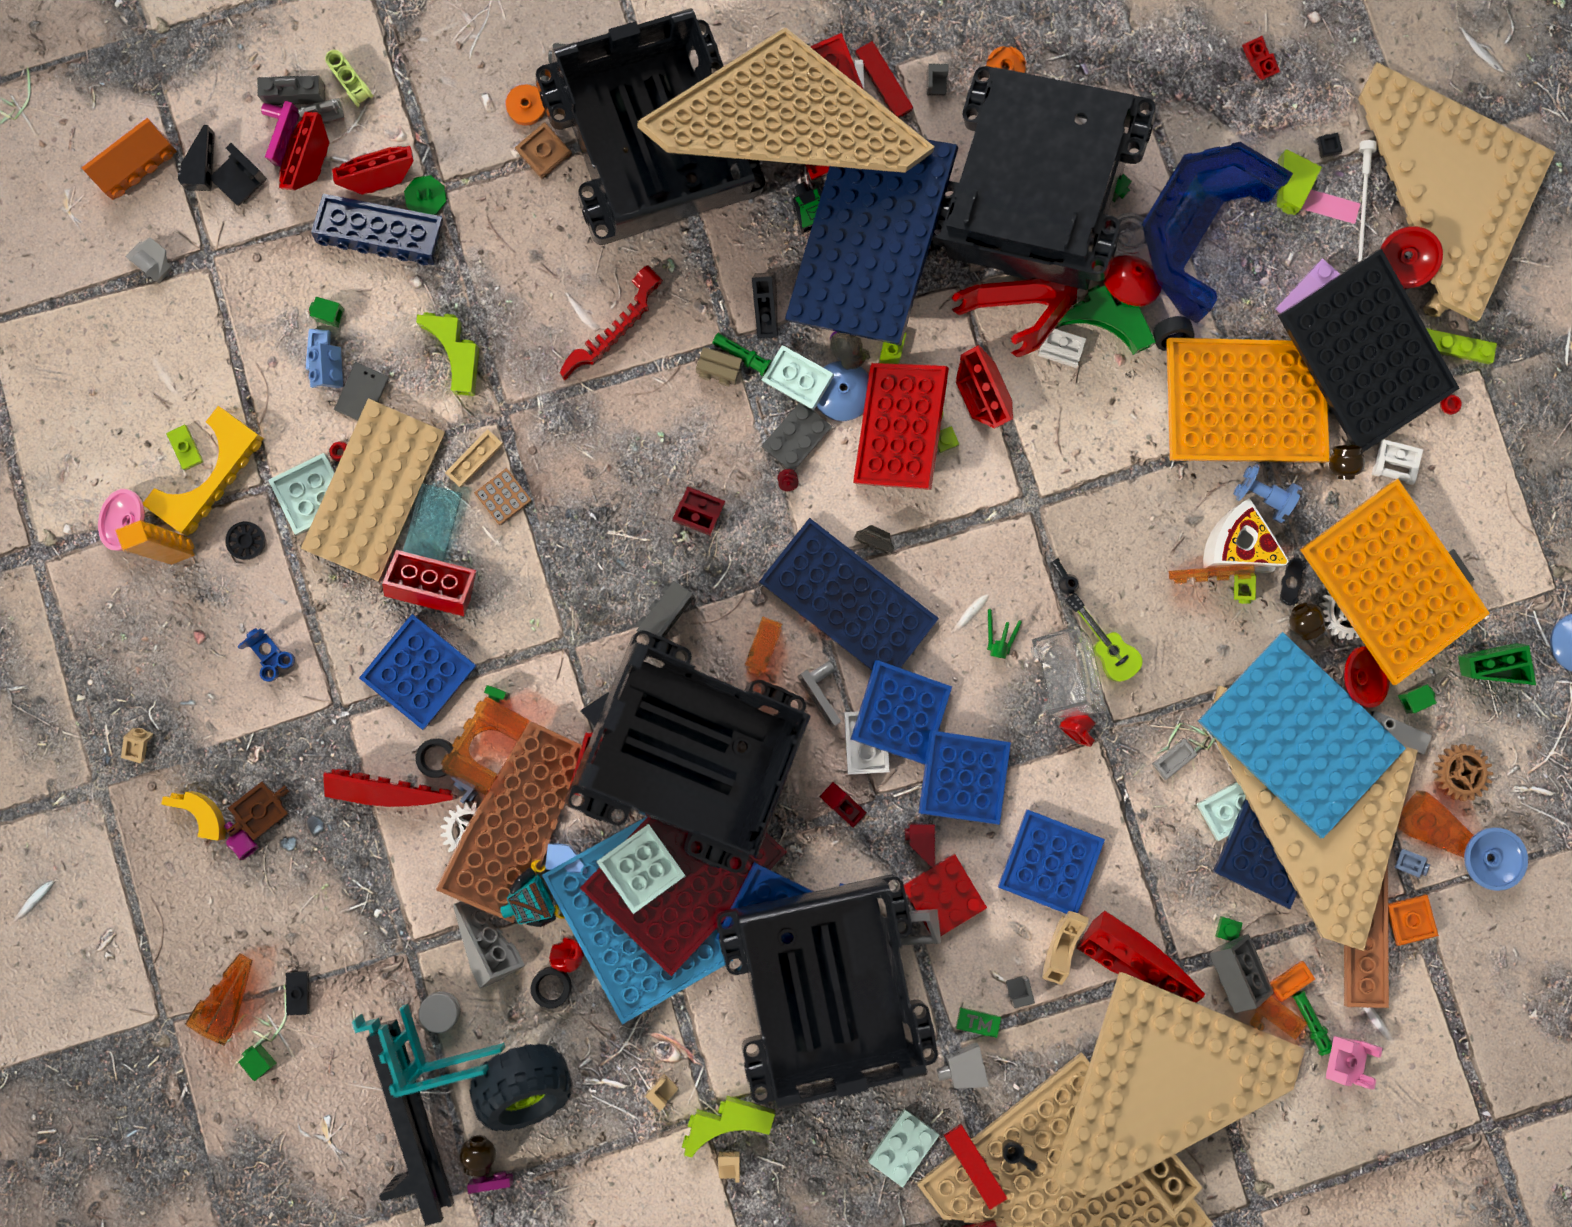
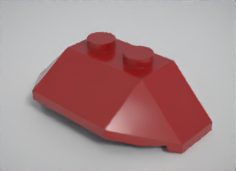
M304 112L302 120L297 124L291 135L279 170V188L282 190L300 189L317 181L321 173V167L327 155L330 142L321 114L318 112Z
M394 146L352 158L340 167L332 169L334 183L362 195L374 193L383 188L394 187L402 183L414 161L412 149L410 146Z
M980 345L961 354L956 384L972 419L994 429L1013 420L1012 398L996 363Z

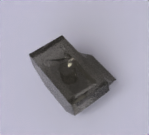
M873 525L857 531L853 539L890 556L894 550L890 533Z

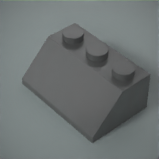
M675 581L672 584L667 583L661 592L664 595L659 601L656 599L649 607L651 612L647 617L643 616L636 625L639 628L636 631L645 630L665 637L695 598L694 595Z
M1249 934L1222 944L1209 953L1211 962L1219 975L1220 983L1228 996V1002L1235 1013L1258 1008L1274 993Z

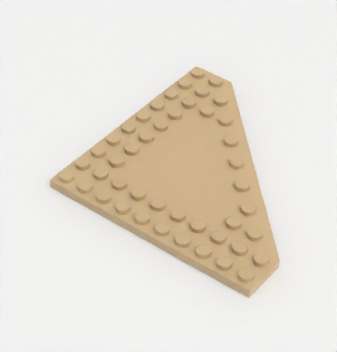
M786 27L638 121V128L668 153L907 172L932 154L934 146Z
M1376 62L1358 97L1359 102L1364 106L1367 113L1365 117L1371 131H1374L1377 138L1378 150L1380 155L1384 156L1387 164L1386 170L1390 180L1394 181L1397 189L1396 195L1401 207H1404L1408 216L1406 218L1408 225L1430 230L1437 236L1442 245V264L1439 271L1431 279L1432 285L1435 284L1439 294L1437 295L1439 303L1477 322L1481 319L1555 155V151Z
M1218 686L1213 704L1228 688ZM1215 738L1219 750L1232 769L1233 776L1246 795V800H1248L1252 811L1255 812L1260 821L1261 828L1264 830L1266 837L1269 838L1274 847V852L1287 871L1288 878L1295 891L1301 897L1302 904L1309 917L1314 921L1320 937L1364 951L1418 750L1404 746L1406 749L1324 838H1319Z
M1119 972L1052 1182L1092 1198L1103 1194L1294 1090L1305 1049L1135 977Z
M1082 1052L971 1139L1008 1199L990 1210L955 1153L916 1182L944 1220H961L974 1224L995 1220L997 1227H1211L1213 1225L1194 1198L1172 1218L1138 1175L1095 1198L1052 1182L1090 1062ZM1007 1139L1018 1142L1024 1149V1155L1037 1162L1036 1169L1031 1172L1020 1162L1015 1164L1006 1162L1002 1155L1003 1142Z

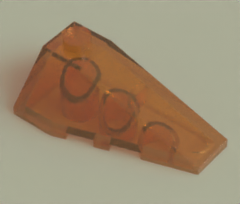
M1416 791L1402 808L1397 826L1409 837L1421 840L1464 858L1468 842L1474 836L1444 805L1427 791Z
M239 953L223 972V979L219 984H213L209 989L211 992L204 1001L200 1000L185 1025L201 1036L225 1046L227 1040L232 1036L237 1023L253 960Z

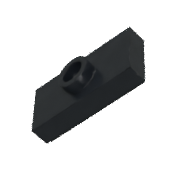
M309 971L286 972V1015H308Z

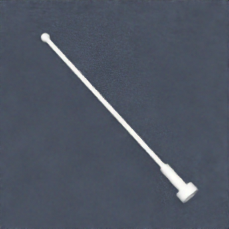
M1373 140L1360 142L1359 152L1363 153L1362 175H1364L1358 262L1363 260L1368 175L1371 173L1372 153L1376 152L1377 142Z

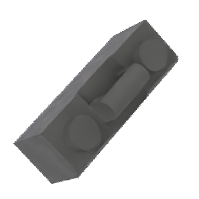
M319 75L258 77L257 95L263 103L272 105H283L285 101L293 104H316L325 101V83Z

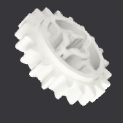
M1323 595L1322 598L1326 602L1319 603V606L1324 608L1323 613L1325 615V622H1327L1326 630L1332 628L1331 635L1338 634L1339 639H1344L1345 636L1347 640L1353 639V636L1360 638L1353 627L1348 628L1340 624L1342 621L1350 622L1344 616V613L1331 595Z
M465 802L464 809L458 804L456 805L457 812L452 809L449 810L452 817L445 816L443 818L448 824L441 825V828L446 829V832L442 833L441 837H447L443 845H451L448 852L456 849L466 826L470 822L464 819L462 815L474 814L477 810V802H474L472 807L469 806L468 802ZM455 822L460 828V835L456 839L453 833Z

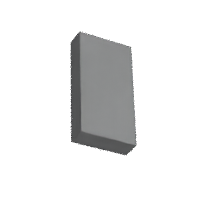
M1183 738L1155 760L1152 765L1162 778L1167 780L1198 754L1188 741Z

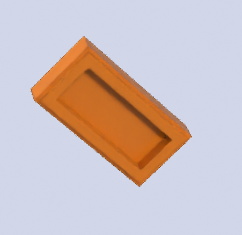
M1300 961L1272 980L1270 984L1277 999L1283 1002L1314 981L1315 977L1305 962Z

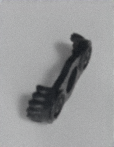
M1293 558L1287 563L1285 574L1281 579L1280 600L1284 605L1293 606L1299 601L1297 595L1302 586L1301 577L1303 570L1306 569V564L1301 558ZM1288 577H1294L1297 580L1295 588L1287 586L1286 580Z

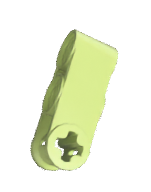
M331 50L326 54L325 61L357 108L367 98L374 97L367 85L359 78L340 51ZM341 60L339 64L333 65L335 61ZM348 76H352L350 80L345 81Z

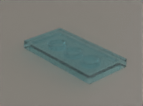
M422 483L403 552L444 562L462 493Z

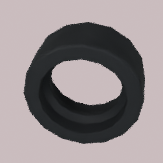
M1184 316L1164 319L1153 329L1156 346L1163 351H1167L1166 340L1168 338H1194L1195 336L1190 319Z
M430 739L419 746L416 752V764L418 769L430 778L444 777L454 770L457 764V752L455 747L447 740ZM441 746L447 751L449 761L443 769L432 770L426 765L425 753L430 747Z
M552 967L542 969L532 980L530 987L531 996L538 1005L547 1009L557 1008L564 1004L570 996L572 989L568 973L558 971ZM547 975H555L563 982V993L557 999H545L539 992L540 981Z

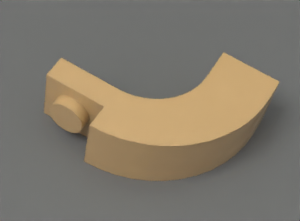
M1068 911L1066 916L1061 917L1047 952L1043 979L1060 985L1064 983L1070 973L1071 959L1076 943L1088 925L1089 917Z

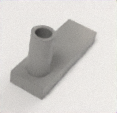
M828 661L811 673L806 670L797 677L832 728L839 724L841 720L817 685L819 681L835 672L833 665Z
M1377 711L1371 712V716L1403 746L1416 749L1419 754H1425L1432 735Z

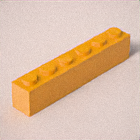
M141 520L115 530L123 551L171 565L195 556L193 552L195 547L190 538Z

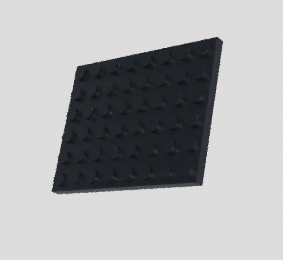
M1382 249L1376 250L1277 315L1351 445L1361 446L1363 452L1460 389Z

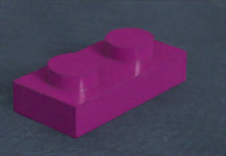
M500 1171L490 1177H485V1175L474 1176L467 1184L468 1194L511 1187L514 1182L513 1173L506 1174V1171Z

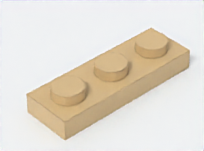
M487 429L445 474L462 488L504 444Z

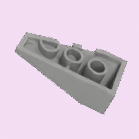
M462 901L453 905L469 965L479 988L496 983L525 966L515 945L512 942L509 943L501 935L502 931L499 927L496 929L488 920L489 916L483 910Z

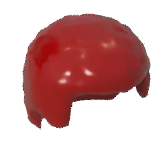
M563 938V942L553 944L549 962L552 968L570 973L581 965L584 953L577 940Z

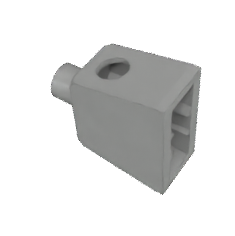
M977 1043L946 1055L948 1066L936 1068L939 1081L951 1079L955 1089L989 1086L980 1046Z

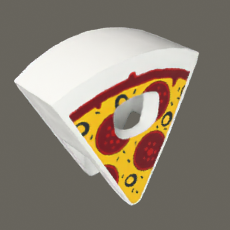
M1250 498L1230 510L1215 525L1207 540L1203 557V569L1271 573L1275 570V566H1284L1288 563L1286 555Z

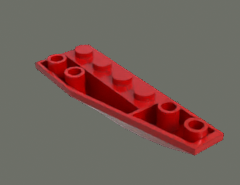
M332 769L331 772H324L323 775L324 797L364 805L409 807L440 803L457 798V795L451 794L452 790L440 788L438 792L431 790L432 786L419 784V788L412 787L411 782L399 780L397 784L390 782L391 778L380 776L376 780L371 779L370 774L358 772L351 775L349 774L350 770Z
M1105 910L1092 921L1077 945L1076 949L1116 974H1119V972L1125 973L1194 1003L1205 997V993L1170 957L1140 933Z

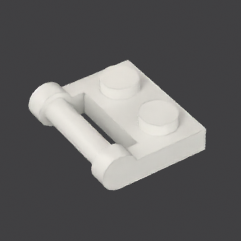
M1383 439L1380 441L1372 475L1405 481L1408 485H1414L1423 449ZM1384 463L1409 468V473L1383 468Z

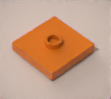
M1424 894L1388 903V917L1396 945L1401 946L1439 936L1428 895Z

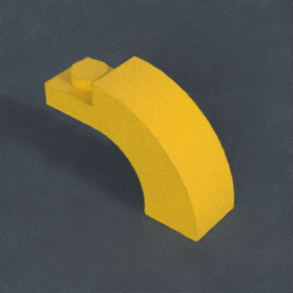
M194 791L185 792V795L171 793V796H163L161 805L186 809L195 816L199 827L197 837L217 841L225 840L224 817L218 806L210 798Z

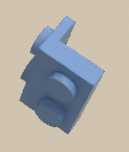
M321 343L309 347L307 357L309 360L310 387H343L341 347Z

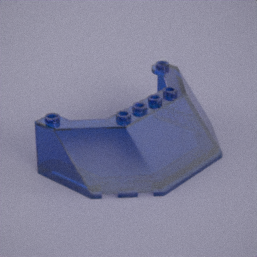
M1242 142L1232 143L1224 147H1214L1194 154H1184L1142 223L1157 282L1179 313L1195 323H1198L1211 311L1217 301V293L1213 288L1186 273L1184 267L1222 204L1246 197H1252L1261 203L1270 202L1277 191L1283 188L1293 175L1289 170Z

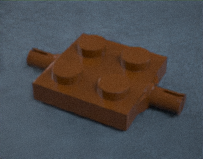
M261 781L228 807L236 823L226 832L233 837L242 829L254 841L289 815L280 800L290 792L287 789L288 787L284 785L278 791L273 792Z

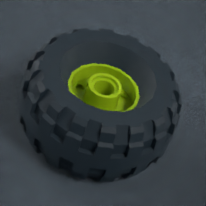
M527 1044L522 1047L509 1049L501 1054L499 1053L489 1061H485L482 1065L488 1064V1071L484 1075L472 1077L471 1089L469 1090L476 1117L479 1121H482L486 1128L493 1131H511L539 1123L543 1119L554 1115L569 1100L572 1080L567 1063L556 1048L546 1044Z

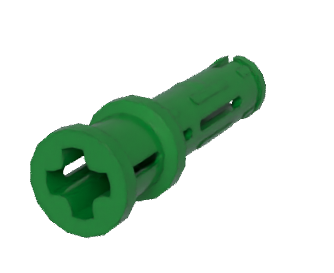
M719 332L712 341L713 345L723 349L732 356L741 358L747 368L755 369L760 372L762 377L772 363L771 360H765L758 356L756 351L750 352Z
M1305 991L1293 994L1292 997L1310 1030L1309 1037L1314 1040L1318 1048V1054L1323 1056L1331 1053L1332 1042L1327 1035L1328 1030L1321 1025ZM1304 1005L1306 1006V1008H1307V1010H1308V1012H1309V1014H1310L1312 1020H1310V1018H1309V1016H1308V1014H1307V1012H1306V1010H1305V1008H1304Z

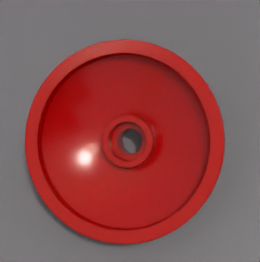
M1408 226L1394 231L1384 240L1380 247L1403 288L1419 287L1430 281L1439 271L1443 260V249L1437 236L1430 230L1419 226ZM1406 252H1412L1410 258L1404 257Z
M1132 255L1114 257L1108 275L1104 279L1106 288L1116 299L1132 306H1145L1153 303L1160 295L1162 289V281L1156 269L1146 260Z
M1366 646L1358 647L1351 652L1344 667V683L1347 692L1352 700L1359 703L1362 707H1377L1385 700L1389 691L1390 681Z

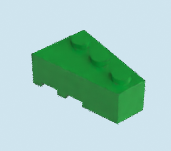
M1514 643L1458 656L1461 676L1472 679L1536 685L1529 645Z

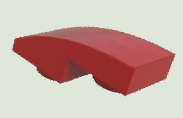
M1263 36L1242 45L1250 65L1260 80L1280 72L1274 54H1269Z

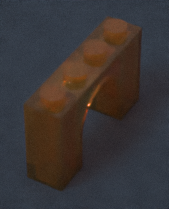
M762 616L745 662V669H748V674L760 678V675L765 676L782 630V623Z
M485 697L483 701L480 700L474 709L475 715L472 719L468 718L463 727L465 731L462 736L458 735L452 744V747H454L452 752L444 756L441 764L443 765L442 770L444 773L487 795L489 788L497 778V773L480 765L471 757L469 748L472 740L481 732L494 730L518 741L530 720Z

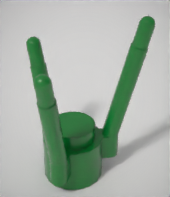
M988 609L987 650L991 651L990 656L1006 659L1007 654H1010L1011 646L1021 626V620L1017 622L1008 644L1005 641L1010 625L1009 622L1005 624L1001 641L995 640L993 644L992 610Z

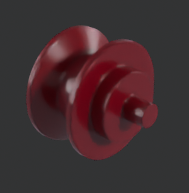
M784 469L777 476L778 485L783 491H793L799 484L797 473L792 469Z

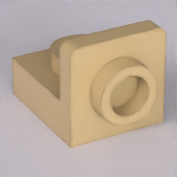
M142 728L131 729L123 738L121 758L141 764L145 760L147 742L153 737V733Z

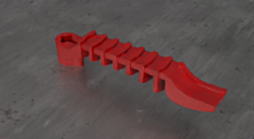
M650 265L643 267L632 279V283L639 290L634 297L637 303L635 305L630 303L627 306L631 314L628 316L623 311L619 315L623 322L621 324L617 320L612 322L616 329L614 332L610 328L604 330V333L608 336L606 340L600 334L595 337V340L600 344L598 348L589 339L585 342V345L592 352L591 355L584 349L574 350L560 370V375L564 380L578 367L594 365L598 359L601 360L603 354L606 351L608 352L614 343L616 344L618 339L624 336L629 328L634 326V322L637 319L640 320L644 312L649 311L647 305L648 296L663 282Z

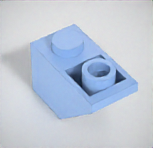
M550 843L547 848L545 869L551 870L578 854L571 845ZM578 859L564 868L568 872L581 873L584 865ZM586 867L583 870V873L587 874Z

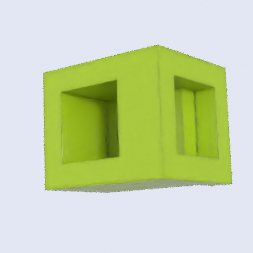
M1235 574L1234 600H1239L1240 604H1251V600H1256L1257 574ZM1243 585H1248L1250 590L1248 592H1243L1241 590V587Z

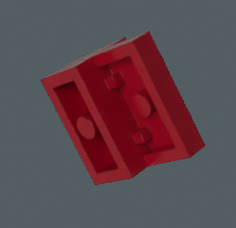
M687 486L672 521L712 536L725 501Z

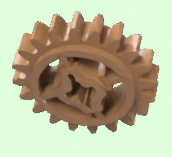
M1460 744L1459 747L1451 745V749H1444L1445 755L1438 754L1441 762H1434L1439 769L1433 770V773L1438 774L1439 777L1435 778L1434 781L1441 782L1438 789H1446L1444 791L1445 796L1451 795V799L1458 800L1459 798L1460 801H1466L1467 799L1475 800V796L1482 797L1480 790H1489L1485 783H1492L1487 778V776L1493 775V772L1487 771V768H1490L1492 764L1485 763L1488 756H1480L1482 750H1475L1473 745L1467 747L1466 744ZM1463 756L1469 758L1474 763V765H1470L1468 761H1464ZM1451 780H1456L1458 784L1462 785L1463 789L1455 786Z

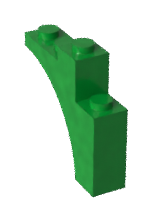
M1097 285L1089 289V293L1084 298L1085 301L1083 300L1073 305L1074 308L1068 310L1055 327L1056 329L1070 324H1088L1101 327L1121 339L1130 349L1132 355L1144 351L1156 343L1139 306L1128 305L1121 301L1115 304L1106 286L1100 287Z

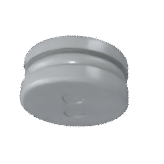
M439 991L432 993L420 1005L419 1020L422 1026L430 1032H446L457 1023L461 1012L460 1004L456 997L448 992Z

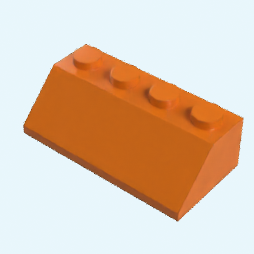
M146 118L85 164L82 169L109 198L114 200L123 196L125 191L131 186L137 185L148 173L154 172L161 163L170 160L177 150L166 136Z

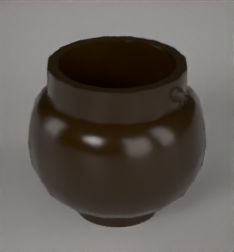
M1339 445L1332 449L1334 453L1330 456L1329 468L1333 474L1338 475V479H1355V475L1363 472L1365 457L1361 453L1363 452L1361 446Z
M1301 603L1292 609L1289 624L1293 632L1300 635L1302 640L1314 639L1326 631L1325 615L1317 605Z
M482 1135L472 1136L462 1145L459 1153L464 1173L475 1177L488 1174L492 1170L491 1166L496 1157L493 1143Z

